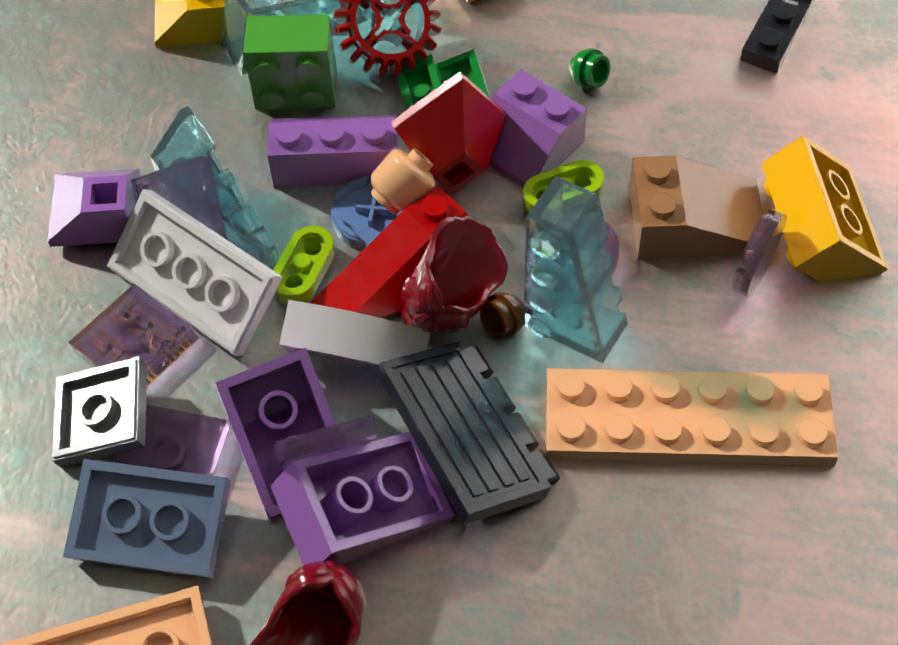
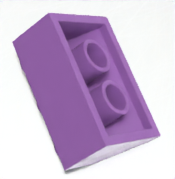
M398 114L277 118L269 122L267 158L274 188L346 185L348 182L360 177L371 176L390 151L399 149V134L391 121L398 117Z

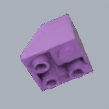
M124 169L55 174L48 233L49 246L118 242L139 198L140 170Z

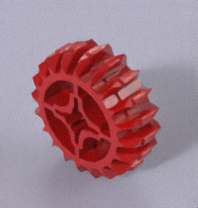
M337 0V3L344 9L335 10L333 18L345 24L336 26L333 30L334 35L347 36V39L340 43L339 49L345 51L352 47L355 52L349 57L348 61L354 64L360 57L365 60L362 72L368 73L374 64L377 65V77L383 78L389 66L391 74L396 78L402 73V65L407 64L409 68L413 69L416 67L415 60L428 58L425 50L433 51L436 49L437 43L430 36H438L441 33V27L430 22L437 20L441 13L439 10H429L428 8L436 0H400L392 5L385 4L380 0ZM359 5L365 10L363 15L370 23V32L364 39L357 26L356 18ZM409 8L412 9L417 22L415 40L410 36L412 31L405 23V14ZM396 11H399L391 27L388 30L384 29L379 35H376L375 33L381 27L380 24L387 16L391 17ZM380 41H389L396 47L400 45L405 51L390 54L380 52L372 47Z

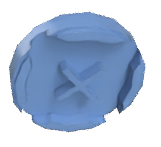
M363 176L344 185L337 191L331 208L332 227L338 238L349 247L361 251L402 212L400 211L398 214L390 212L372 196L371 191L374 187L371 183V176Z

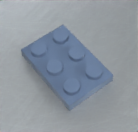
M83 459L63 557L73 560L213 579L231 481L226 477Z

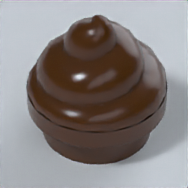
M507 292L495 293L488 298L480 310L481 323L485 330L493 336L510 337L519 332L524 325L525 304L518 297Z

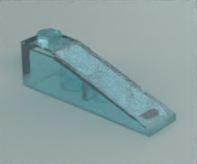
M189 106L180 109L150 155L155 173L150 175V178L157 193L163 198L168 196L175 206L273 270L279 260L277 246L249 202L244 204L243 197L236 184V179L229 167L222 170L213 152L215 144Z

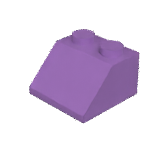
M520 69L494 93L492 100L504 110L506 118L489 165L522 186L533 176L559 167L584 143L587 109L524 70Z

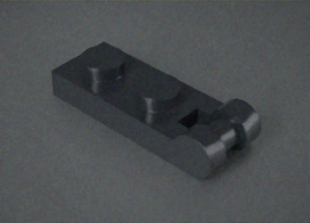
M769 0L742 48L740 60L778 73L815 0H791L797 2V6L785 2L786 0Z

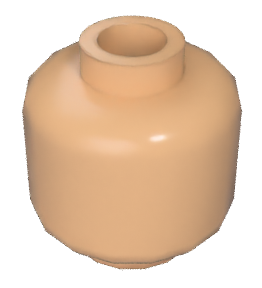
M415 148L410 153L401 149H393L371 174V183L374 187L371 191L372 196L387 210L398 214L434 189L435 180L429 171L433 167L432 162Z

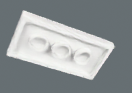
M146 189L142 190L107 264V267L234 356L244 355L283 278L156 192Z

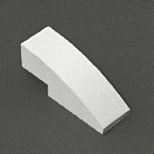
M288 300L279 345L287 352H295L306 348L311 356L329 358L337 363L378 369L380 362L428 350L432 333L424 332L418 327L379 317Z

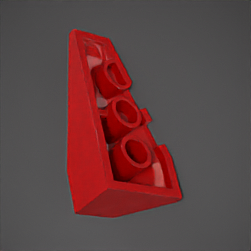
M435 187L405 208L310 303L383 319L403 311L402 287L406 279L413 274L429 245L435 226L447 217H469L468 213L441 188Z

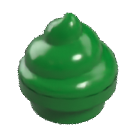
M589 48L580 51L569 63V71L574 83L578 87L587 90L603 86L610 74L611 66L609 59L597 49Z

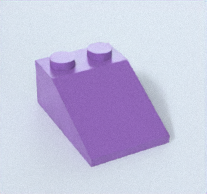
M303 348L215 382L218 397L267 517L271 518L281 514L271 485L294 460L345 448L307 349Z
M410 432L294 460L271 485L303 565L315 561H334L337 565H345L447 522L454 517L440 483Z

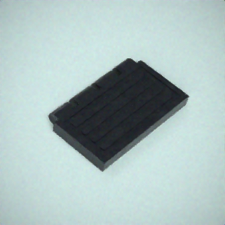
M461 341L380 362L376 373L463 525L546 498L551 486L560 480L559 474L542 449L533 451L538 447V441L521 414L518 412L513 413L516 406L499 379L491 377L493 370L478 346L464 348Z

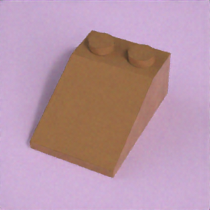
M676 155L632 158L629 197L638 259L769 252L770 246L756 178Z

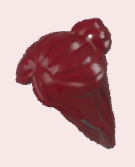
M457 216L447 217L435 226L429 245L413 274L406 279L402 287L401 294L404 301V309L401 318L404 324L421 328L427 333L442 336L467 328L469 320L483 308L490 295L504 283L507 275L508 263L503 248L499 245L492 230L485 224L468 216L463 218Z
M334 561L309 562L299 567L287 578L286 588L274 605L268 620L250 644L356 645L361 632L362 617L365 616L367 610V599L362 583L347 567L337 565Z

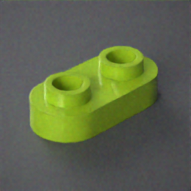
M576 160L533 176L523 187V206L530 215L547 219L594 202L603 193L604 172L598 164L592 161Z
M314 225L306 226L297 230L291 237L273 271L283 277L274 294L280 302L287 305L288 300L307 302L314 296L335 256L333 237L327 229ZM313 251L319 252L316 255H309ZM293 285H300L299 287H296V288H289V287H291V286H293Z

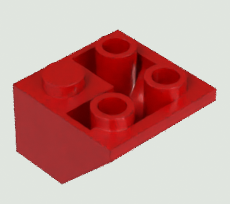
M459 72L415 105L409 107L391 123L410 151L415 148L432 162L433 167L429 171L433 175L434 180L453 194L487 170L506 114L498 104Z

